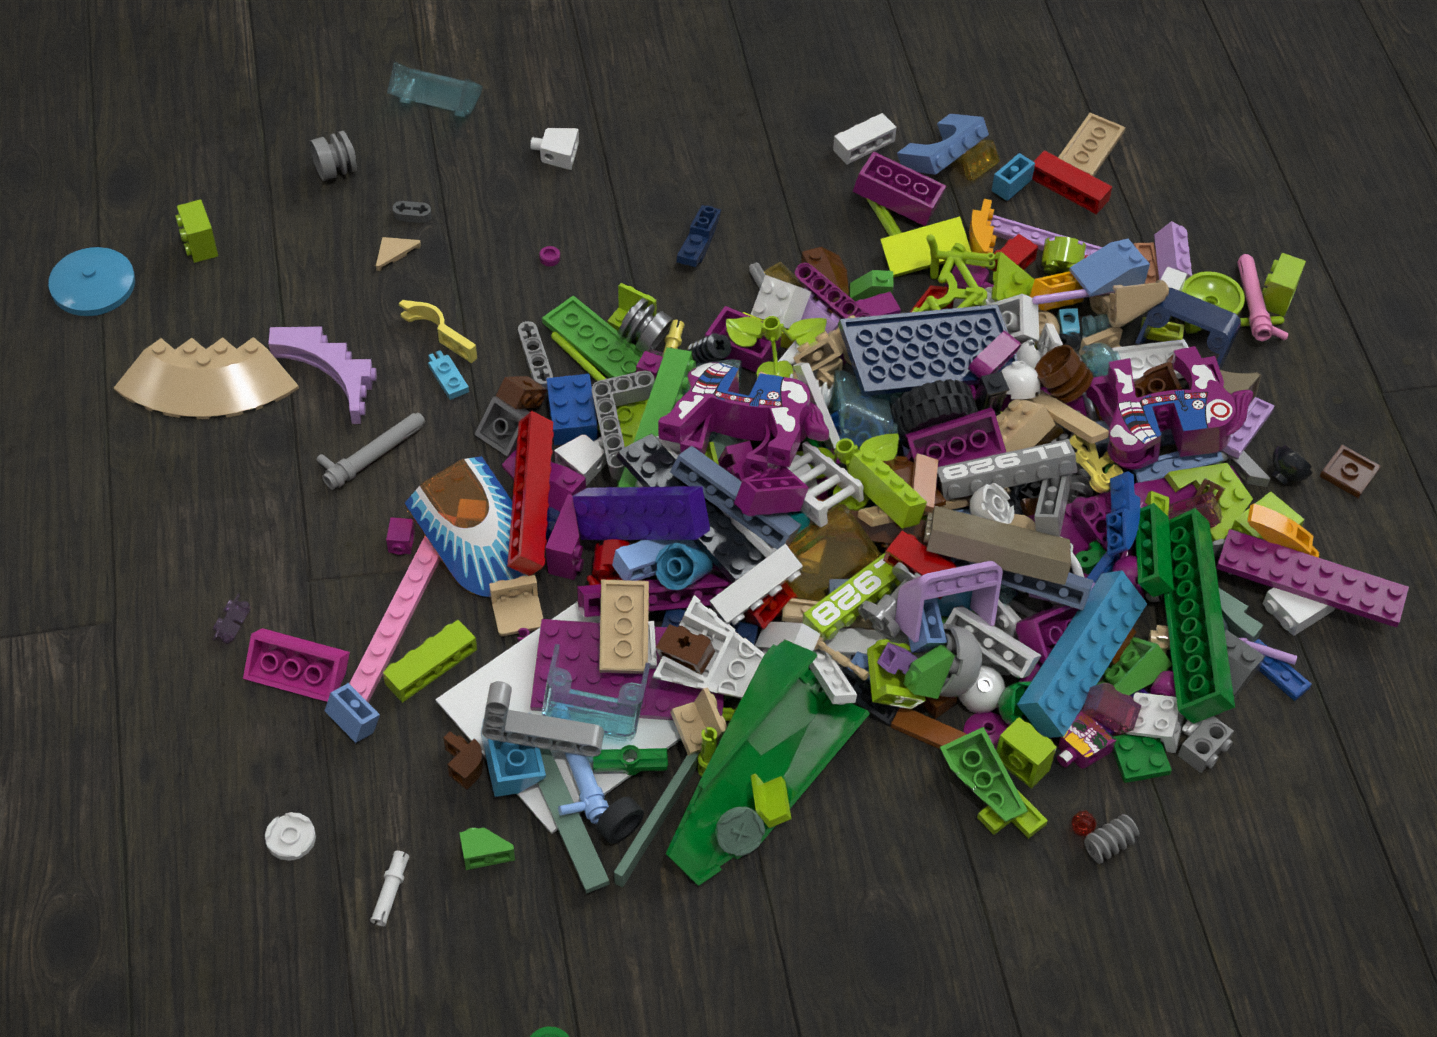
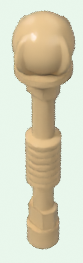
M819 636L814 648L815 650H824L832 656L833 660L844 667L850 668L862 680L868 678V671L851 663L850 659L839 651L835 652L823 642L824 638Z

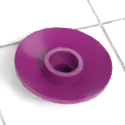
M988 712L972 715L966 721L963 732L969 734L982 727L984 729L986 727L991 728V731L986 730L994 748L997 750L1000 735L1009 725L996 713Z

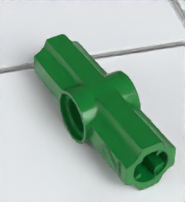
M626 745L621 749H602L600 755L593 757L594 772L623 771L627 775H636L640 771H667L668 751L667 748L638 749L635 745ZM629 758L635 759L633 762L626 761Z

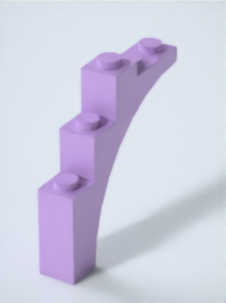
M270 327L268 343L270 353L275 358H287L305 362L331 376L341 386L348 398L352 424H361V415H365L366 410L363 398L367 397V390H372V383L377 379L376 368H372L371 359H352V353L348 352L347 344L328 343L327 335H323L322 327Z

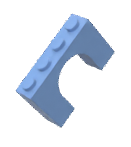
M949 114L937 123L943 141L929 145L908 144L897 152L900 164L919 173L936 175L989 135L984 118Z

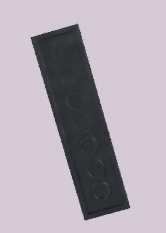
M652 433L617 452L616 457L643 487L688 486L670 473L676 459ZM705 498L710 531L693 541L733 584L766 559V557L732 524L731 520L724 515L720 508Z

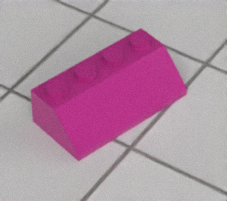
M262 628L251 634L243 679L328 702L330 693L340 687L345 677L350 652Z

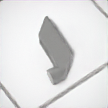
M1220 451L1223 462L1226 461L1230 466H1233L1236 473L1247 484L1268 486L1270 477L1245 451H1243L1239 458Z

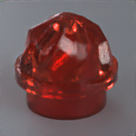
M1086 810L1079 811L1072 818V828L1078 835L1087 836L1095 830L1096 819L1093 818L1092 813Z

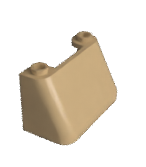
M1157 280L1156 283L1131 286L1114 285L1113 290L1115 293H1110V296L1107 294L1089 297L1091 309L1111 326L1122 327L1163 302L1169 294V288L1163 280Z

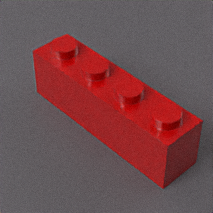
M1044 150L1034 161L1033 181L1094 214H1097L1109 201L1112 186Z

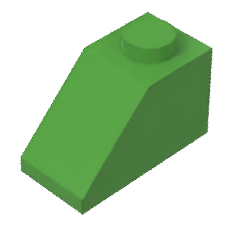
M872 270L850 283V298L856 302L887 292L893 294V271Z
M939 645L911 663L903 684L915 695L938 699L955 655L944 645Z
M469 828L464 832H459L466 870L515 861L513 844L486 828Z

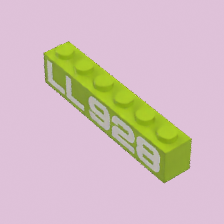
M885 553L803 613L802 623L820 633V637H823L824 641L827 639L831 640L838 634L841 628L850 626L856 620V617L860 615L858 608L865 600L876 603L885 594L890 595L891 591L898 587L901 582L893 574V567L883 561Z

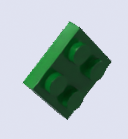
M1129 734L1114 736L1117 740L1113 753L1124 783L1170 775L1172 770L1160 738Z

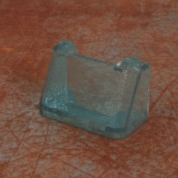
M834 370L833 410H838L840 440L847 438L852 440L854 445H862L864 441L872 437L884 434H897V423H893L890 410L891 395L862 396L855 375L844 370Z

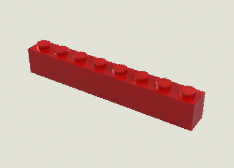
M533 411L521 419L518 425L507 564L508 567L528 576L541 570L545 564L544 554L547 543L546 528L548 525L550 465L553 453L552 439L554 436L553 421Z

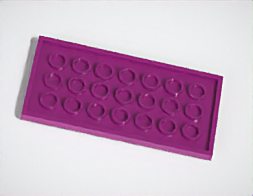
M541 619L530 706L532 711L551 712L555 706L564 705L565 708H568L569 713L674 721L670 713L671 710L694 702L702 689L652 678L657 668L648 669L647 674L600 673V623ZM655 627L656 646L667 627ZM656 650L657 667H658V665H659V663H660V661H661V658H660V656H659V654H658V652H657V650ZM710 691L716 698V708L719 715L723 716L724 695Z

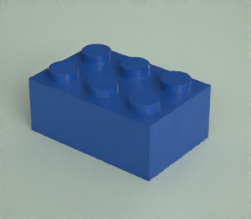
M590 374L546 378L550 418L553 421L554 446L564 445L581 435L588 436L592 441L597 440V420Z

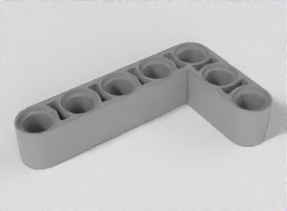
M640 371L600 380L592 386V395L609 471L616 480L621 479L625 468L616 457L617 452L625 448L616 406L649 399L655 382L653 374L649 371Z
M501 681L490 684L482 735L487 739L591 757L600 755L604 737V729L601 726L509 710L512 687Z

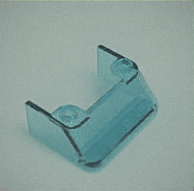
M394 62L387 93L398 97L399 102L411 104V101L452 110L455 111L454 115L466 117V114L470 115L476 105L483 86L466 78L462 81L411 69L398 62Z
M555 644L547 677L542 715L599 725L604 729L603 738L622 742L631 741L637 734L651 663L646 662L641 684L627 683L623 685L618 698L570 689L572 677L567 670L557 668L560 645Z

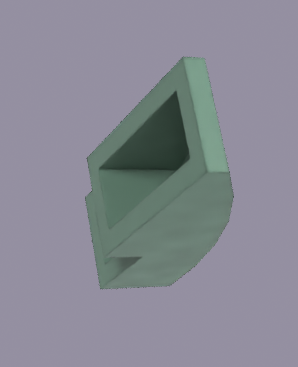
M1219 588L1224 630L1229 631L1238 638H1247L1248 641L1255 642L1260 635L1263 624L1245 614L1248 608L1247 605Z

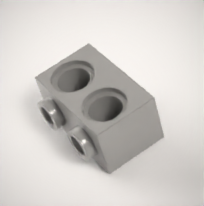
M1214 716L1207 718L1182 744L1178 757L1202 773L1206 767L1212 768L1219 758L1217 755L1221 751L1225 753L1233 743L1230 739L1234 731Z

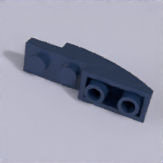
M705 205L700 207L690 226L689 235L677 255V263L697 267L699 262L702 263L715 233L721 209Z

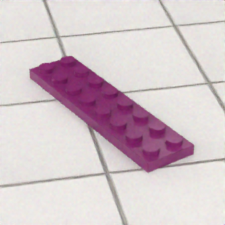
M1231 529L1228 531L1216 567L1218 570L1396 628L1400 623L1409 589L1408 586Z

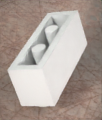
M881 113L835 135L833 151L846 164H849L895 142L896 126Z
M770 622L765 629H762L755 646L765 654L773 644L778 646L785 639L813 651L820 633L803 623Z

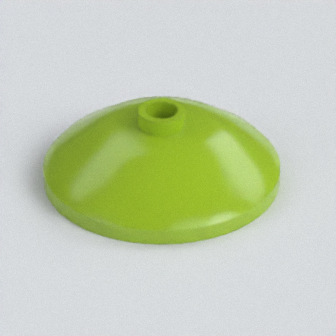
M1200 272L1192 275L1185 281L1181 291L1237 315L1242 310L1245 301L1244 292L1240 285L1232 278L1217 272Z

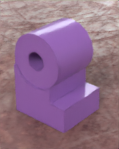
M888 642L877 663L889 673L896 674L899 669L906 675L911 663L918 658L907 649Z

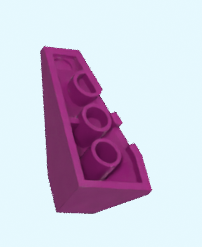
M517 450L502 464L503 469L513 480ZM551 462L547 516L557 521L567 495L574 496L586 489V478L568 467Z

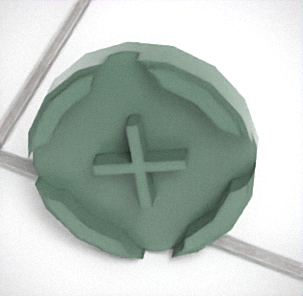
M736 807L728 810L720 817L715 829L716 840L725 852L735 854V856L749 854L758 848L765 833L763 820L756 811L748 807Z

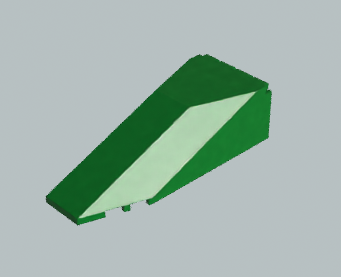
M784 639L778 646L773 644L764 654L692 796L666 855L698 886L720 872V866L733 857L736 859L742 857L727 853L720 847L716 840L715 829L720 817L730 809L748 807L756 811L751 775L757 774L763 783L781 776L786 781L789 807L791 808L870 714L867 710L852 703L838 705L831 702L814 673L809 670L810 664L818 656L814 651ZM764 821L765 833L762 836V842L775 827L769 828Z

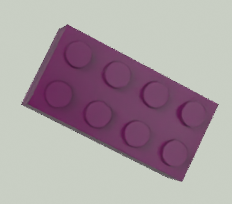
M873 151L858 175L853 192L926 226L941 201L946 185Z

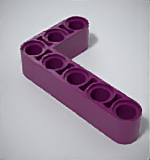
M801 263L797 266L795 275L802 287H807L815 294L814 297L823 301L833 313L842 319H847L852 315L856 318L871 316L870 313L811 264ZM820 286H824L823 289L817 290ZM839 298L838 301L832 302L833 299ZM854 310L853 313L847 314L848 311ZM843 353L838 356L843 361V365H845L847 362L844 359Z

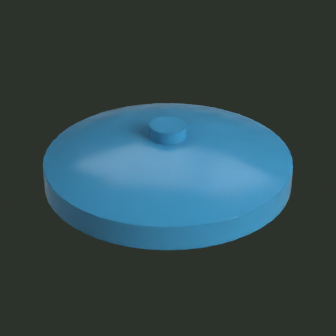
M102 247L85 248L67 255L55 265L49 277V290L54 302L64 311L79 316L100 315L114 310L129 298L135 286V274L130 261L123 254Z

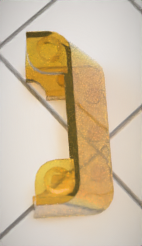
M844 504L837 505L827 512L828 523L819 527L816 523H811L796 534L793 541L788 545V548L803 566L802 570H800L801 575L791 583L789 580L786 581L799 599L821 601L825 598L823 591L829 587V579H840L859 565L865 568L882 555Z

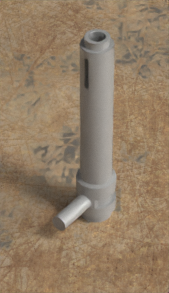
M412 413L347 459L343 458L336 464L324 455H319L317 462L327 469L325 474L322 475L325 484L333 490L343 486L346 480L350 481L356 477V473L423 428V424H425L423 416L420 413Z

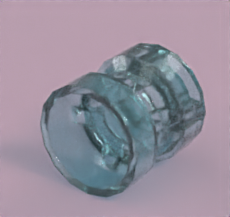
M1098 314L1096 317L1089 315L1082 318V331L1085 337L1110 328L1109 319L1106 314Z

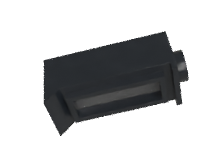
M1002 371L981 376L974 397L978 412L992 408L996 416L1001 414L1000 411L1006 393L1010 390Z

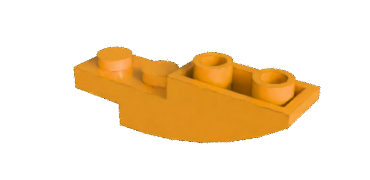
M984 199L981 211L973 210L969 229V243L972 252L993 253L996 235H993L994 226H991L994 209H991L992 200Z
M1257 504L1250 505L1247 522L1265 541L1319 558V552L1312 546L1314 536L1306 529L1274 510Z

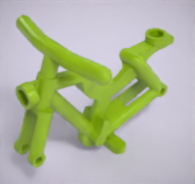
M932 234L928 235L926 239L931 256L930 277L932 279L938 278L939 259L946 260L938 281L939 283H947L949 290L940 299L928 296L920 308L915 307L912 312L941 310L954 299H965L957 308L986 305L987 291L977 285L966 265L994 269L995 254L968 252L960 243H955L951 251H938L935 237ZM954 263L969 288L957 289V282L953 274L950 273Z

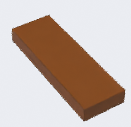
M902 707L899 708L891 723V728L938 749L967 735L912 709Z

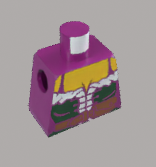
M1082 710L1073 721L1065 736L1060 738L1058 748L1062 752L1057 756V760L1063 767H1068L1074 762L1080 768L1085 769L1110 754L1117 739Z

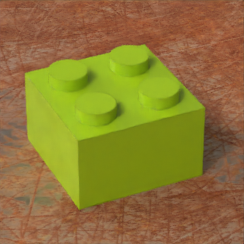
M202 200L178 205L179 214L175 215L178 227H182V229H179L181 239L184 242L187 241L184 244L187 256L191 255L194 263L218 257L213 231Z
M1285 253L1281 254L1279 261L1274 260L1270 270L1273 274H1268L1264 284L1267 288L1264 287L1262 291L1266 311L1285 317L1306 263L1305 260Z
M1018 717L1000 735L996 751L1005 768L1032 789L1050 771L1056 746L1048 737H1043L1030 723L1024 722Z

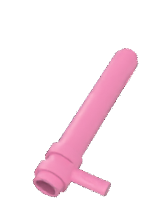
M1248 254L1240 256L1237 263L1250 314L1249 323L1252 335L1259 341H1266L1272 335L1286 340L1288 333L1272 326L1270 314L1266 311L1253 257Z

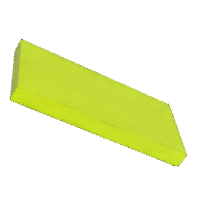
M961 218L949 219L882 238L881 244L889 270L893 271V278L931 267L930 248L926 239L930 234L935 237L938 251H951L955 243H960L965 247L966 251L971 252ZM939 259V265L946 262V260Z

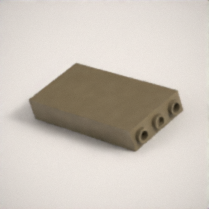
M934 506L933 513L928 512L923 541L927 542L926 551L974 563L994 561L1002 570L1062 585L1066 584L1071 567L1070 539Z

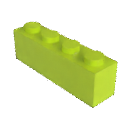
M871 450L853 453L847 472L853 478L861 481L864 487L863 492L902 529L920 524L927 501Z
M459 620L446 625L441 632L434 637L426 639L421 646L409 651L404 658L390 664L383 671L385 685L403 703L477 650L476 637Z

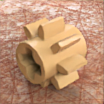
M1157 625L1156 630H1150L1148 641L1158 644L1165 654L1166 649L1171 650L1168 626Z

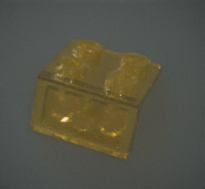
M983 139L954 160V162H962L967 180L973 181L999 163L1000 160L994 141Z

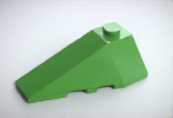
M1133 637L1130 645L1122 653L1120 660L1115 665H1112L1111 668L1105 670L1103 674L1105 676L1102 682L1097 683L1083 707L1096 713L1153 683L1162 671H1167L1172 666L1171 661L1158 644Z
M984 727L940 747L950 769L1004 822H1008L1028 812Z

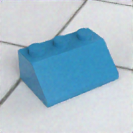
M481 729V738L495 797L518 794L546 778L540 748L490 740L482 735Z

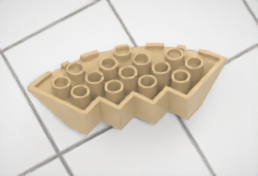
M223 337L207 349L202 347L193 338L177 349L172 348L160 338L140 354L114 387V390L125 399L134 404L143 405L149 411L157 410L170 417L194 416L197 419H209L211 416L226 415V417L244 414L243 411L253 408L256 410L261 409L264 404L273 400L277 402L299 389L297 383L270 351L254 337L237 349Z

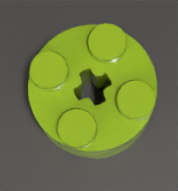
M1055 236L1053 241H1049L1050 237L1045 239L1041 262L1045 273L1069 272L1070 267L1085 257L1086 244L1084 242L1082 245L1078 244V239Z

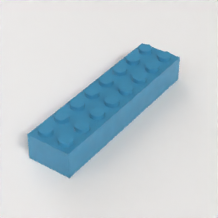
M1122 570L1101 574L1090 591L1084 610L1079 609L1017 703L1021 711L1043 737L1065 736L1147 605Z

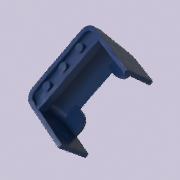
M1169 288V294L1165 300L1148 312L1135 343L1139 345L1144 344L1151 327L1162 328L1167 325L1170 317L1173 316L1210 331L1207 345L1211 351L1220 354L1217 363L1221 370L1240 329V317L1233 312L1177 289Z

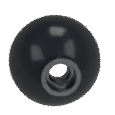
M1286 445L1275 448L1272 456L1275 470L1271 475L1279 482L1286 485L1288 481H1302L1313 474L1310 470L1312 466Z

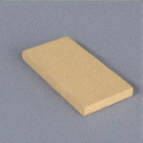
M1089 113L1058 158L1094 177L1123 135L1125 127Z
M601 580L600 673L647 674L649 581Z

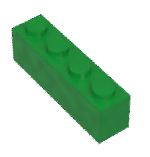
M1155 503L1140 508L1136 549L1138 584L1152 597H1156L1173 590L1169 517Z

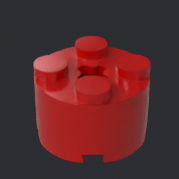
M609 539L605 540L603 545L599 546L598 543L595 546L592 574L598 579L599 583H601V580H606L610 577H620L612 566L615 550L622 546H628L630 542Z

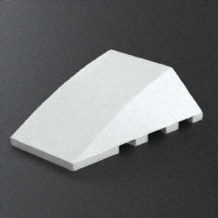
M694 595L679 625L687 628L695 635L703 634L707 636L715 650L713 657L701 675L663 656L652 678L698 689L708 687L711 692L742 699L764 653L746 638L743 639L735 632L731 625L724 623L713 610L705 607L700 602L701 600Z

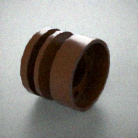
M1060 345L1051 349L1041 357L1035 367L1038 373L1037 378L1041 384L1047 388L1052 397L1064 404L1080 397L1089 388L1093 380V372L1080 360L1078 354L1069 345Z

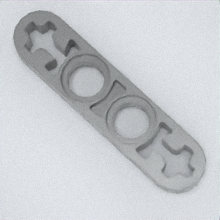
M525 321L518 327L519 340L532 379L547 389V381H542L540 374L543 373L545 380L546 378H553V374L537 326L533 322ZM526 331L531 333V337L528 338ZM530 345H536L539 347L537 350L533 351L527 349ZM535 361H542L544 363L538 367L533 365Z

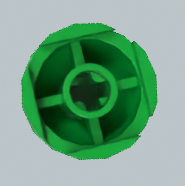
M1031 682L1013 683L1006 687L1000 695L998 702L999 713L1007 725L1010 726L1018 717L1032 725L1017 705Z

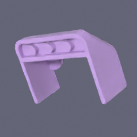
M987 561L927 573L907 581L901 586L898 593L895 622L914 643L919 642L924 600L973 591L970 608L990 626L995 625L1003 574L1002 568L994 561Z

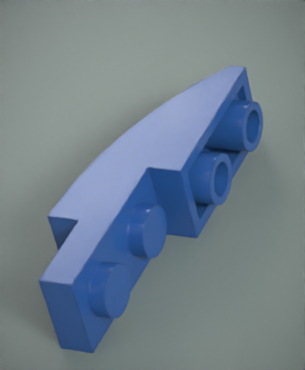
M1129 471L1110 478L1111 513L1106 515L1107 550L1110 557L1129 550L1138 531L1140 497L1135 495L1134 474Z

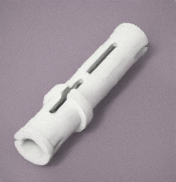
M402 851L394 852L389 870L385 871L384 874L385 881L374 913L370 919L373 924L377 920L376 925L386 926L399 884L403 883L404 880L403 873L409 860V855L406 853L403 857L404 852Z

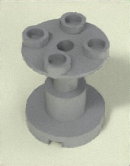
M900 562L892 568V572L901 584L891 596L885 594L877 605L865 600L858 608L862 618L865 621L869 618L873 623L871 627L889 639L892 637L894 639L901 631L899 625L895 622L898 593L901 586L907 581L921 576L918 573L913 575Z

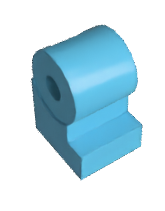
M1078 308L1059 309L1056 318L1060 325V334L1080 333Z

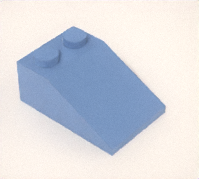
M1124 239L1107 244L1070 267L1069 271L1091 297L1114 291V285L1131 286L1145 284L1150 263L1129 239Z

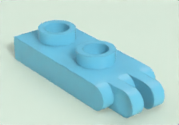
M440 350L436 352L438 359L435 358L433 353L428 355L430 360L428 366L449 400L469 392V386L449 355L444 356Z

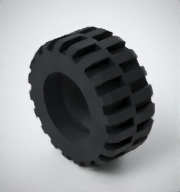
M946 379L945 381L936 380L932 383L928 382L920 387L912 388L910 392H905L893 404L890 415L896 434L899 435L900 444L910 449L905 434L976 413L978 409L968 385L959 380Z

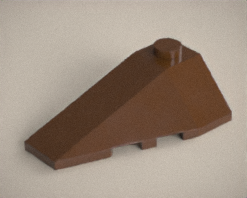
M823 247L802 252L801 263L811 264L849 296L847 269L839 255ZM820 286L817 290L823 289L824 286ZM839 298L833 299L832 302L838 301Z
M1170 361L1148 369L1141 378L1134 382L1137 398L1163 391L1183 390ZM1096 407V408H1095L1096 414H1097V416H1098V418H1099V421H1101V420H1103V419H1102V417L1100 416V413H1099L1098 408Z

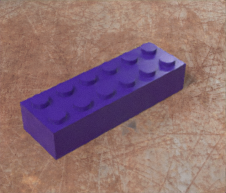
M702 486L586 488L572 496L581 540H697L710 531Z

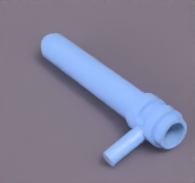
M557 705L552 708L551 717L572 720L568 708H565L564 705ZM564 752L580 792V802L558 806L559 814L562 816L584 811L587 819L591 820V823L597 824L600 816L609 807L607 801L604 800L605 796L602 788L598 787L587 756Z

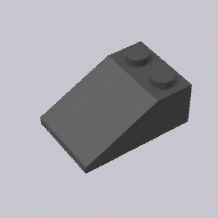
M1225 630L1235 699L1259 672L1265 656Z

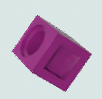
M390 518L386 539L388 553L397 555L411 554L415 536L413 519Z

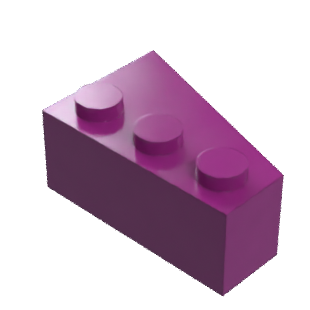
M778 465L777 469H766L765 474L757 473L743 479L734 503L747 516L800 511L809 487L787 467Z

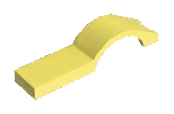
M402 300L399 303V306L406 310L401 313L403 319L408 322L421 319L434 322L438 325V337L441 344L470 363L477 359L476 344L445 325L443 314L436 306L429 303Z

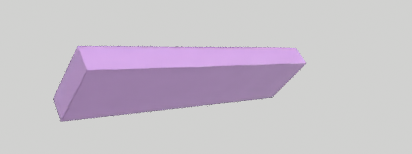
M1255 397L1249 405L1247 418L1243 426L1231 435L1229 444L1221 451L1239 458L1271 415L1275 406Z

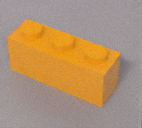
M1069 271L1035 279L1030 297L1084 288ZM1084 298L1038 304V310L1047 311L1083 302Z

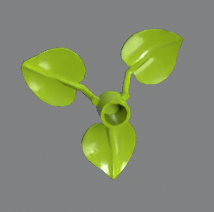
M775 316L766 317L763 323L754 317L726 319L728 335L737 346L752 347L756 344L757 338L761 339L763 335L771 341L774 362L761 364L757 370V377L760 371L769 375L787 378L793 374L790 362H778L775 341L781 337L782 332L791 341L796 340L800 346L806 342L809 344L815 342V337L825 331L827 324L826 318L803 319L793 323L788 332L784 328V324H780V320Z
M884 434L872 437L862 443L860 450H858L857 445L854 446L852 440L844 438L836 443L834 455L829 449H818L826 457H830L834 463H836L838 458L841 463L847 466L848 470L853 453L871 450L882 461L895 459L898 451L899 435ZM800 451L796 452V455L803 456L804 453ZM808 463L811 469L815 468L810 463ZM821 474L817 476L816 479H822L826 476L824 474ZM837 485L833 491V495H835L843 489ZM863 492V501L858 502L855 498L849 496L839 502L838 505L847 510L856 511L863 508L870 498Z

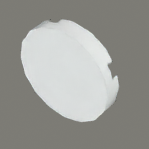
M290 812L285 813V816L280 818L278 816L272 820L267 827L265 839L267 848L272 855L281 860L291 861L300 859L309 853L314 846L316 835L314 826L308 817L300 813Z

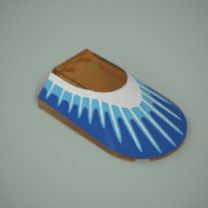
M482 456L459 460L424 481L405 502L407 511L458 585L475 596L490 597L491 599L490 583L528 576L507 566L512 500Z

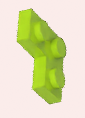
M1019 791L1018 793L1028 810L1027 813L1004 822L987 806L977 816L993 835L1010 822H1013L1028 839L1046 826L1048 820Z

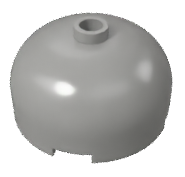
M943 624L947 640L944 646L955 657L939 696L956 697L966 693L977 681L982 666V652L978 640L970 631L959 626Z

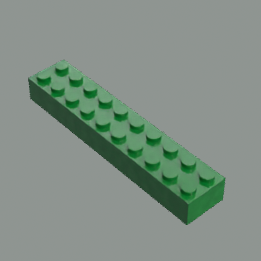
M1196 508L1169 520L1173 590L1164 593L1178 711L1192 724L1235 708L1210 523Z

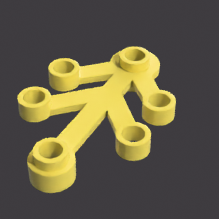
M1074 434L1069 441L1078 450L1075 453L1076 462L1091 476L1089 480L1090 486L1098 493L1108 491L1110 489V478L1122 474V469L1114 464L1108 469L1107 473H1103V467L1109 463H1114L1108 456V452L1099 459L1095 443L1090 444Z

